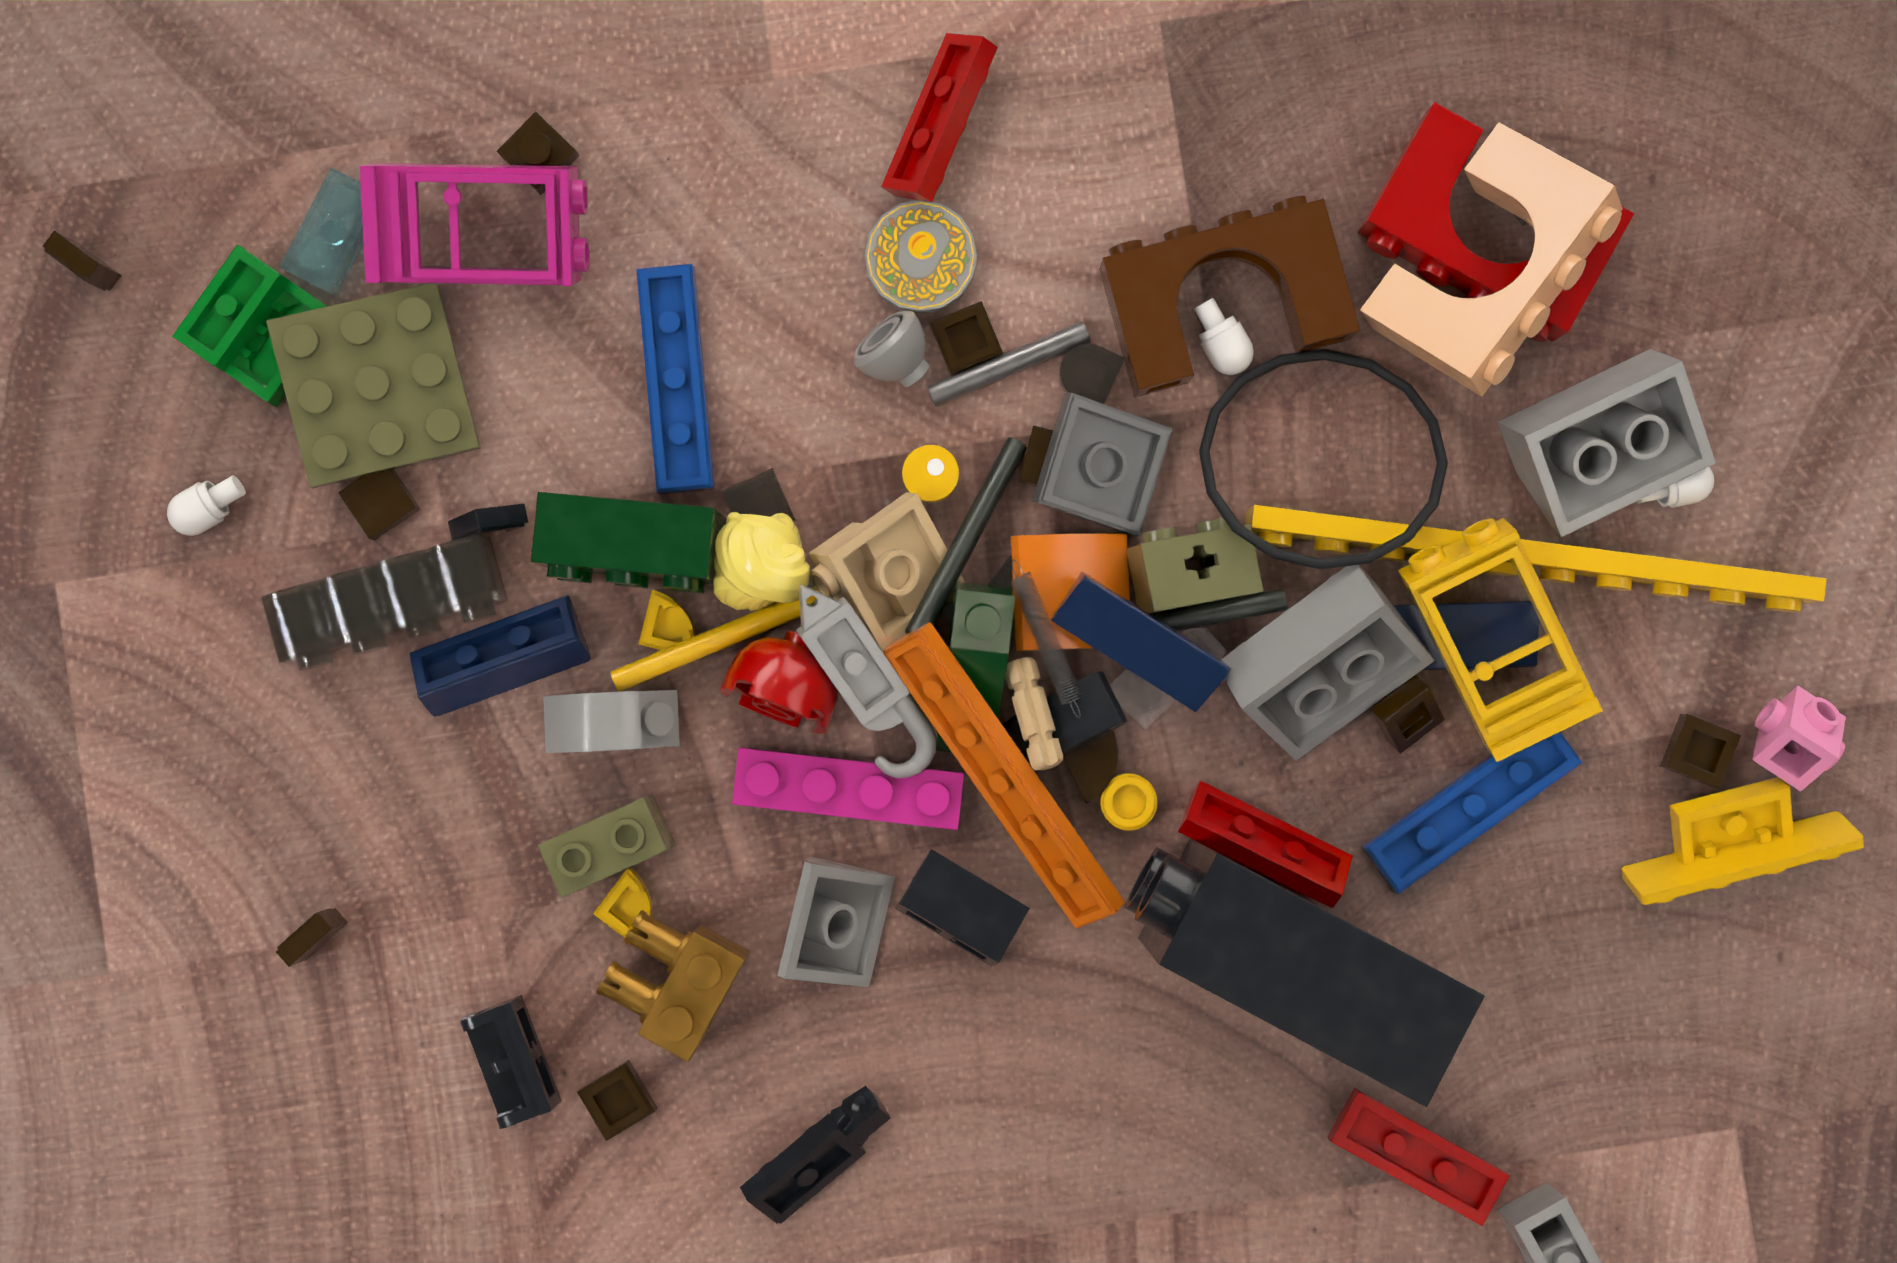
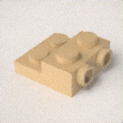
M905 493L864 523L852 522L808 554L816 566L809 574L812 583L820 593L836 600L844 597L849 602L879 648L883 651L892 642L907 635L905 629L942 562L947 548L918 494ZM960 575L957 582L965 583L963 577ZM954 588L951 594L949 595L944 607L953 601Z

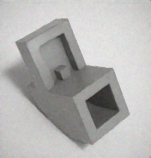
M677 690L543 696L546 753L680 746Z

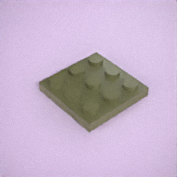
M437 283L423 284L266 320L310 488L323 487L390 469L394 470L481 449Z

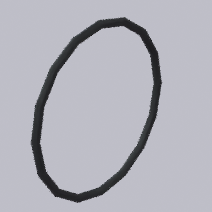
M1326 349L1277 355L1239 375L1210 409L1199 448L1206 493L1232 532L1273 559L1320 570L1370 564L1410 542L1439 506L1448 466L1438 419L1410 383L1372 359ZM1327 360L1367 369L1403 391L1428 424L1437 465L1429 500L1404 533L1367 553L1321 559L1278 549L1241 525L1217 491L1210 449L1220 413L1246 383L1281 365Z

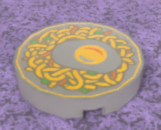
M918 200L900 203L881 215L868 235L864 255L869 281L881 299L899 311H913L920 314L943 311L961 299L973 281L977 260L973 234L962 217L944 204Z

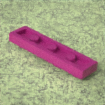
M740 747L738 748L732 804L958 830L964 773L925 768L921 773L910 778H894L884 774L876 766L875 762Z

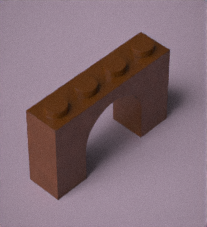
M1306 196L1291 197L1272 206L1274 212L1252 217L1250 210L1239 211L1218 220L1219 227L1198 232L1196 225H1188L1165 233L1163 235L1165 241L1143 247L1142 240H1131L1109 249L1110 256L1103 257L1099 271L1134 398L1188 384L1194 376L1178 316V293L1182 282L1189 274L1213 261L1236 260L1250 264L1262 271L1272 281L1280 295L1296 353L1307 352L1351 340L1360 331L1324 199L1307 203Z

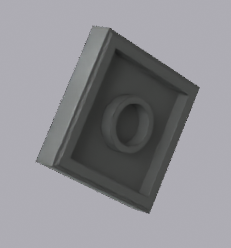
M1065 393L1032 502L1131 536H1140L1172 428L1074 393Z

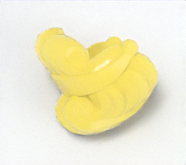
M731 512L727 516L726 525L719 531L715 540L714 569L716 575L713 579L715 596L723 604L736 610L749 609L750 611L760 610L775 602L788 603L799 600V586L801 584L808 586L810 566L805 561V553L802 548L798 528L794 525L790 516L784 513H777L768 517L754 514H739L737 512Z

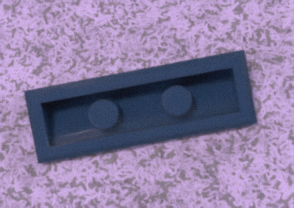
M1083 571L1050 619L1194 712L1198 711L1231 670L1227 663Z
M568 595L409 653L418 698L430 714L435 717L570 669L591 659L589 648L572 601Z
M1531 601L1435 604L1467 669H1475L1476 665L1480 662L1489 663L1539 638V618ZM1415 604L1393 605L1435 660L1423 670H1447ZM1538 650L1502 668L1536 667L1538 663Z

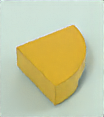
M652 590L638 645L663 650L696 636L693 622L685 609L671 597Z
M631 867L627 868L593 913L624 938L628 931L634 927L632 924L641 910L647 912V915L652 917L651 897L638 873Z

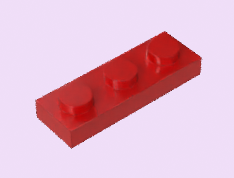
M946 33L881 186L894 196L933 202L936 192L944 180L945 171L959 138L966 128L967 119L981 86L988 76L989 67L998 48L984 36Z
M1201 780L1191 793L1178 833L1332 909L1343 896L1353 855Z
M1355 1087L1327 1136L1330 1142L1482 1227L1510 1177L1502 1169Z

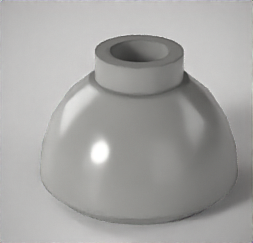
M896 312L872 329L861 341L854 353V366L863 374L873 379L884 382L899 381L904 387H909L922 378L929 369V363L924 359L926 347L924 330L914 312Z

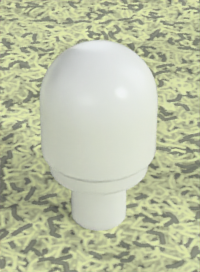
M1214 298L1194 308L1195 313L1206 330L1199 334L1202 341L1200 345L1212 366L1220 373L1226 375L1239 374L1247 369L1252 362L1254 349L1240 321L1237 322L1234 316L1225 319Z
M1707 467L1636 502L1640 504L1657 500L1661 506H1670L1671 508L1698 503L1707 498L1714 487L1713 472L1710 467Z
M234 475L217 485L210 481L197 482L172 498L167 508L168 521L181 534L188 536L199 535L222 522L224 517L229 514L228 504L246 494L240 480Z

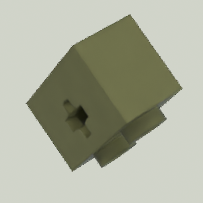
M1223 518L1197 523V533L1177 537L1176 527L1142 533L1143 543L1126 549L1137 607L1150 614L1264 592L1255 546L1232 532ZM1250 524L1243 525L1244 527L1252 531ZM1189 558L1191 560L1200 559L1202 570L1186 571L1184 560Z
M652 794L537 846L562 898L676 845Z

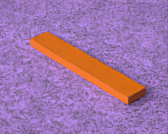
M929 622L886 647L882 652L1075 929L1117 913L1125 903L1124 899L932 623Z

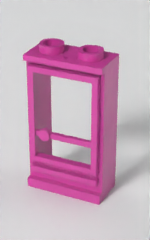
M371 163L359 166L366 283L407 282L573 286L581 281V272H588L590 262L588 238H580L579 215L587 214L588 187L586 180H578V166ZM418 182H448V189L444 192L443 199L449 205L451 267L422 266ZM458 182L545 184L548 268L461 267L459 203L462 201V193L458 190Z

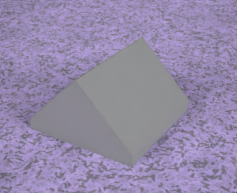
M810 856L804 862L778 976L792 980L869 987L895 876Z

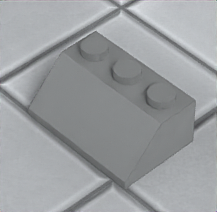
M1653 349L1642 352L1498 421L1516 473L1559 537L1572 533L1716 463L1683 362Z
M1360 565L1346 566L1338 573L1332 575L1325 583L1294 606L1284 611L1279 617L1221 659L1231 668L1225 677V681L1241 709L1295 761L1435 661L1386 595Z

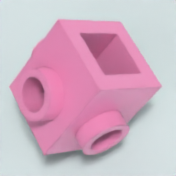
M1797 685L1781 701L1776 698L1769 701L1757 716L1755 727L1759 730L1752 760L1801 792L1824 771L1831 769L1841 758L1845 750V743L1842 742L1846 717L1839 713L1836 707L1826 699L1815 697Z

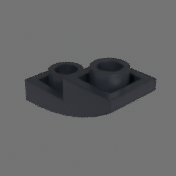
M1103 671L1095 672L1074 682L1077 684L1064 690L1077 685L1078 687L1062 693L1065 694L1079 688V690L1065 696L1080 691L1079 693L1065 699L1081 693L1080 696L1066 701L1069 702L1083 696L1075 700L1080 710V718H1077L1073 713L1074 710L1079 717V711L1074 701L1071 702L1072 710L1070 703L1061 704L1062 702L1057 692L1046 697L1056 729L1052 732V737L1059 739L1063 756L1073 750L1089 747L1128 722ZM1015 715L1002 723V725L1030 764L1026 751L1030 743L1023 740L1018 719Z

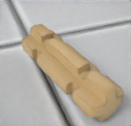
M1031 657L1013 660L1007 663L1005 677L1008 688L1015 691V696L1011 698L1023 740L1030 743L1029 748L1026 749L1030 765L1034 770L1053 768L1063 761V753L1059 739L1052 737V732L1056 729L1044 688L1037 685V680L1041 679L1037 663Z

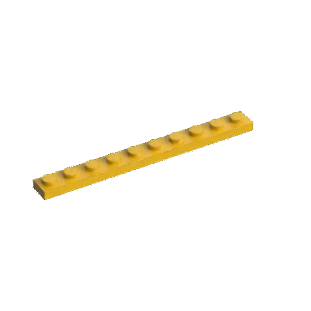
M1253 505L1247 509L1245 525L1250 524L1253 533L1258 534L1259 537L1273 546L1292 547L1293 538L1315 541L1314 551L1331 554H1348L1349 546L1371 548L1372 550L1404 533L1409 526L1408 524ZM1422 526L1410 542L1382 556L1378 560L1404 562L1406 553L1415 554L1433 545H1440L1443 548L1463 538L1462 531ZM1520 539L1534 570H1540L1539 580L1572 584L1575 583V575L1596 577V587L1602 589L1631 591L1632 582L1653 585L1652 594L1657 596L1688 598L1689 590L1710 592L1709 602L1745 605V597L1766 599L1765 609L1791 613H1801L1802 604L1823 602L1825 598L1827 578ZM1510 559L1484 572L1501 576H1518Z

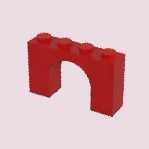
M1434 102L1421 118L1357 233L1368 239L1366 242L1367 246L1376 253L1390 259H1396L1397 256H1400L1416 265V273L1424 280L1441 287H1445L1448 283L1466 293L1465 298L1485 297L1510 285L1523 272L1529 260L1512 264L1491 262L1470 251L1457 236L1450 217L1451 191L1484 129ZM1622 206L1621 220L1614 233L1605 242H1597L1585 258L1586 265L1579 280L1569 290L1562 289L1549 307L1550 314L1545 325L1537 335L1530 339L1539 342H1545L1548 339L1553 342L1569 332L1635 213Z

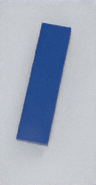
M693 264L636 269L656 491L660 495L715 489L695 267Z
M1561 732L1498 762L1490 754L1361 847L1392 891L1399 894L1583 762Z

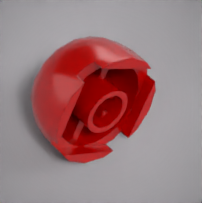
M787 631L784 639L765 637L747 644L735 656L720 687V692L725 697H728L733 690L740 692L742 696L738 705L779 723L798 728L801 718L814 721L815 724L811 732L818 734L827 733L839 695L838 690L799 634L793 631Z

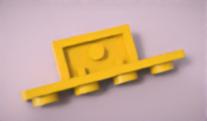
M1776 777L1669 805L1674 853L1626 865L1621 870L1622 879L1641 904L1666 903L1674 900L1676 897L1707 889L1724 888L1733 882L1764 874L1781 873L1787 868L1817 860L1835 859L1844 853L1864 848V836L1838 811L1793 822L1790 786L1781 778Z

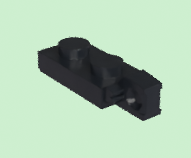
M865 1085L845 1098L841 1106L831 1110L830 1114L828 1113L819 1122L809 1127L801 1137L772 1161L763 1165L753 1177L745 1182L740 1189L747 1202L776 1224H781L866 1153L862 1147L872 1133L890 1119V1115L878 1096Z

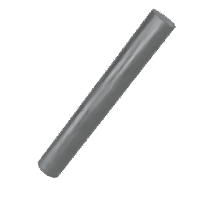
M1081 321L927 386L934 406L937 407L1089 343L1091 339L1084 322Z

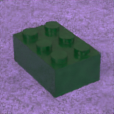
M538 492L531 562L547 567V577L557 578L560 581L592 583V574L596 573L605 574V582L614 583L615 586L648 589L649 578L662 579L663 588H670L671 591L704 594L705 584H713V579L716 575L714 569L715 540L719 531L726 525V517L715 508Z

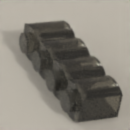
M482 533L445 542L425 550L393 557L373 565L334 574L317 581L282 589L261 597L279 663H297L299 671L328 665L333 662L331 653L348 647L352 648L353 655H361L387 647L385 637L406 631L409 640L442 631L440 621L461 615L463 624L497 615L494 606L508 601L491 538Z

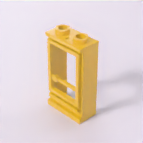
M1489 518L1467 527L1462 532L1463 538L1443 548L1440 545H1433L1418 551L1409 558V565L1399 569L1398 572L1484 745L1495 761L1498 762L1602 712L1603 709L1588 683L1520 541L1517 530L1504 518L1497 521ZM1510 559L1546 635L1489 663L1480 662L1476 665L1475 670L1468 672L1432 598ZM1549 644L1552 645L1562 669L1486 706L1484 705L1474 681L1478 679L1487 681L1493 677L1494 671Z

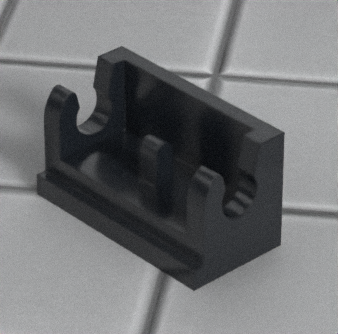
M932 849L921 863L895 907L896 910L990 966L1000 962L1030 909L1028 906Z
M522 995L460 1019L463 1031L468 1033L497 1111L496 1120L500 1129L548 1113L562 1101Z

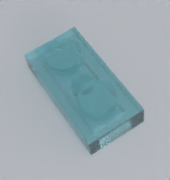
M330 168L279 266L284 271L335 297L364 243L361 186L359 181Z

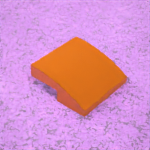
M1127 534L1011 536L1012 560H1016L1013 561L1014 571L1017 577L1024 575L1022 571L1024 573L1031 572L1028 575L1032 576L1028 578L1033 577L1031 580L1034 581L1029 584L1035 583L1032 586L1036 585V587L1032 589L1038 588L1035 591H1039L1033 595L1039 593L1040 595L1036 597H1041L1036 600H1042L1037 603L1043 602L1037 606L1044 604L1040 608L1045 607L1038 612L1046 610L1041 614L1046 612L1047 614L1041 617L1049 615L1044 619L1052 618L1082 571L1130 601L1128 556L1126 551ZM1012 569V576H1013V580H1014V579H1016V576H1015V574H1014V572H1013V569ZM1013 588L1015 594L1016 651H1039L1037 647L1039 645H1036L1038 642H1035L1037 639H1034V634H1032L1034 631H1031V626H1028L1030 623H1027V618H1025L1027 615H1024V613L1026 612H1023V607H1020L1023 604H1019L1018 600L1020 599H1017L1019 596H1016L1018 593H1015V588ZM1052 621L1045 624L1052 623V625L1043 628L1046 629L1053 626L1043 631L1046 632L1054 629L1046 634L1055 631V633L1044 638L1057 634L1047 640L1058 637L1045 644L1059 640L1048 645L1051 646L1060 642L1048 649L1059 645L1061 646L1053 650L1062 648L1060 650L1093 648Z

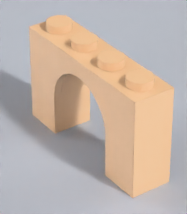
M1500 122L1470 160L1464 171L1475 193L1523 219L1534 229V249L1523 272L1510 285L1494 294L1479 298H1459L1436 289L1394 263L1360 309L1373 330L1481 397L1491 384H1499L1508 375L1514 363V353L1526 337H1534L1543 328L1550 314V305L1562 289L1569 290L1579 280L1586 265L1585 258L1598 241L1602 243L1611 237L1621 220V210L1623 209L1615 185Z

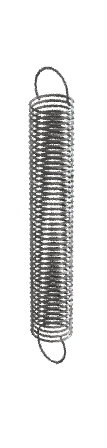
M1013 559L1012 569L1016 579L1010 582L1012 583L1011 585H1015L1012 588H1015V593H1018L1016 596H1019L1017 597V599H1020L1018 600L1019 604H1023L1020 607H1023V612H1026L1024 615H1027L1025 618H1027V623H1030L1028 626H1031V631H1034L1032 634H1034V639H1037L1035 642H1038L1036 645H1039L1037 646L1038 650H1041L1039 653H1042V658H1045L1043 661H1046L1044 664H1046V669H1049L1047 672H1050V677H1053L1051 680H1053L1054 688H1057L1056 691L1058 696H1060L1061 704L1070 703L1073 710L1071 702L1074 701L1079 711V717L1074 710L1073 713L1077 718H1080V710L1075 700L1083 696L1069 702L1066 701L1080 696L1081 693L1065 699L1079 693L1080 691L1065 696L1079 690V688L1062 694L1078 687L1077 685L1064 690L1077 683L1061 688L1075 682L1076 680L1061 685L1075 677L1058 683L1073 676L1070 675L1060 679L1072 673L1070 672L1057 677L1071 671L1070 669L1057 674L1070 668V666L1056 671L1068 666L1069 664L1056 668L1068 661L1053 666L1067 660L1066 658L1053 663L1066 656L1052 660L1065 653L1052 657L1063 652L1062 650L1049 655L1062 649L1059 648L1051 651L1061 645L1048 649L1060 642L1051 646L1048 645L1059 640L1045 644L1058 637L1047 640L1057 635L1055 634L1044 638L1055 633V631L1049 634L1046 633L1054 629L1043 632L1053 626L1043 629L1052 625V623L1048 625L1045 624L1051 621L1042 623L1050 618L1044 619L1049 615L1041 617L1047 614V612L1041 614L1046 610L1038 612L1045 608H1040L1044 604L1037 606L1043 603H1037L1042 600H1036L1041 597H1036L1040 594L1033 595L1039 592L1035 591L1038 588L1032 589L1036 587V585L1032 586L1035 583L1029 584L1034 581L1031 580L1033 577L1028 578L1032 576L1028 575L1031 572L1024 573L1022 571L1024 575L1017 577L1013 568V561L1016 560Z

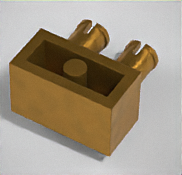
M641 910L632 924L634 927L628 931L624 943L632 945L668 965L667 972L670 975L665 983L661 982L657 986L620 966L618 962L613 961L604 975L606 978L600 982L596 994L603 995L641 1016L639 1022L642 1023L638 1035L689 1062L699 1048L751 951L703 925H700L693 933L689 931L684 935Z

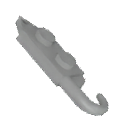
M801 584L799 586L801 627L796 632L830 678L856 718L868 730L874 731L890 729L903 723L916 742L915 754L910 760L905 763L895 764L889 762L883 756H878L875 759L876 766L884 774L894 778H910L921 773L931 763L936 753L937 739L931 723L849 602L844 597L836 600ZM815 596L813 603H806L808 597Z

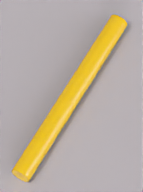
M815 596L808 597L806 603H813ZM800 600L788 603L775 602L760 610L751 612L610 671L612 680L618 692H621L801 617Z

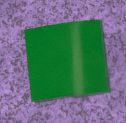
M237 244L172 337L214 367L227 373L267 403L278 407L286 395L266 320L327 306Z

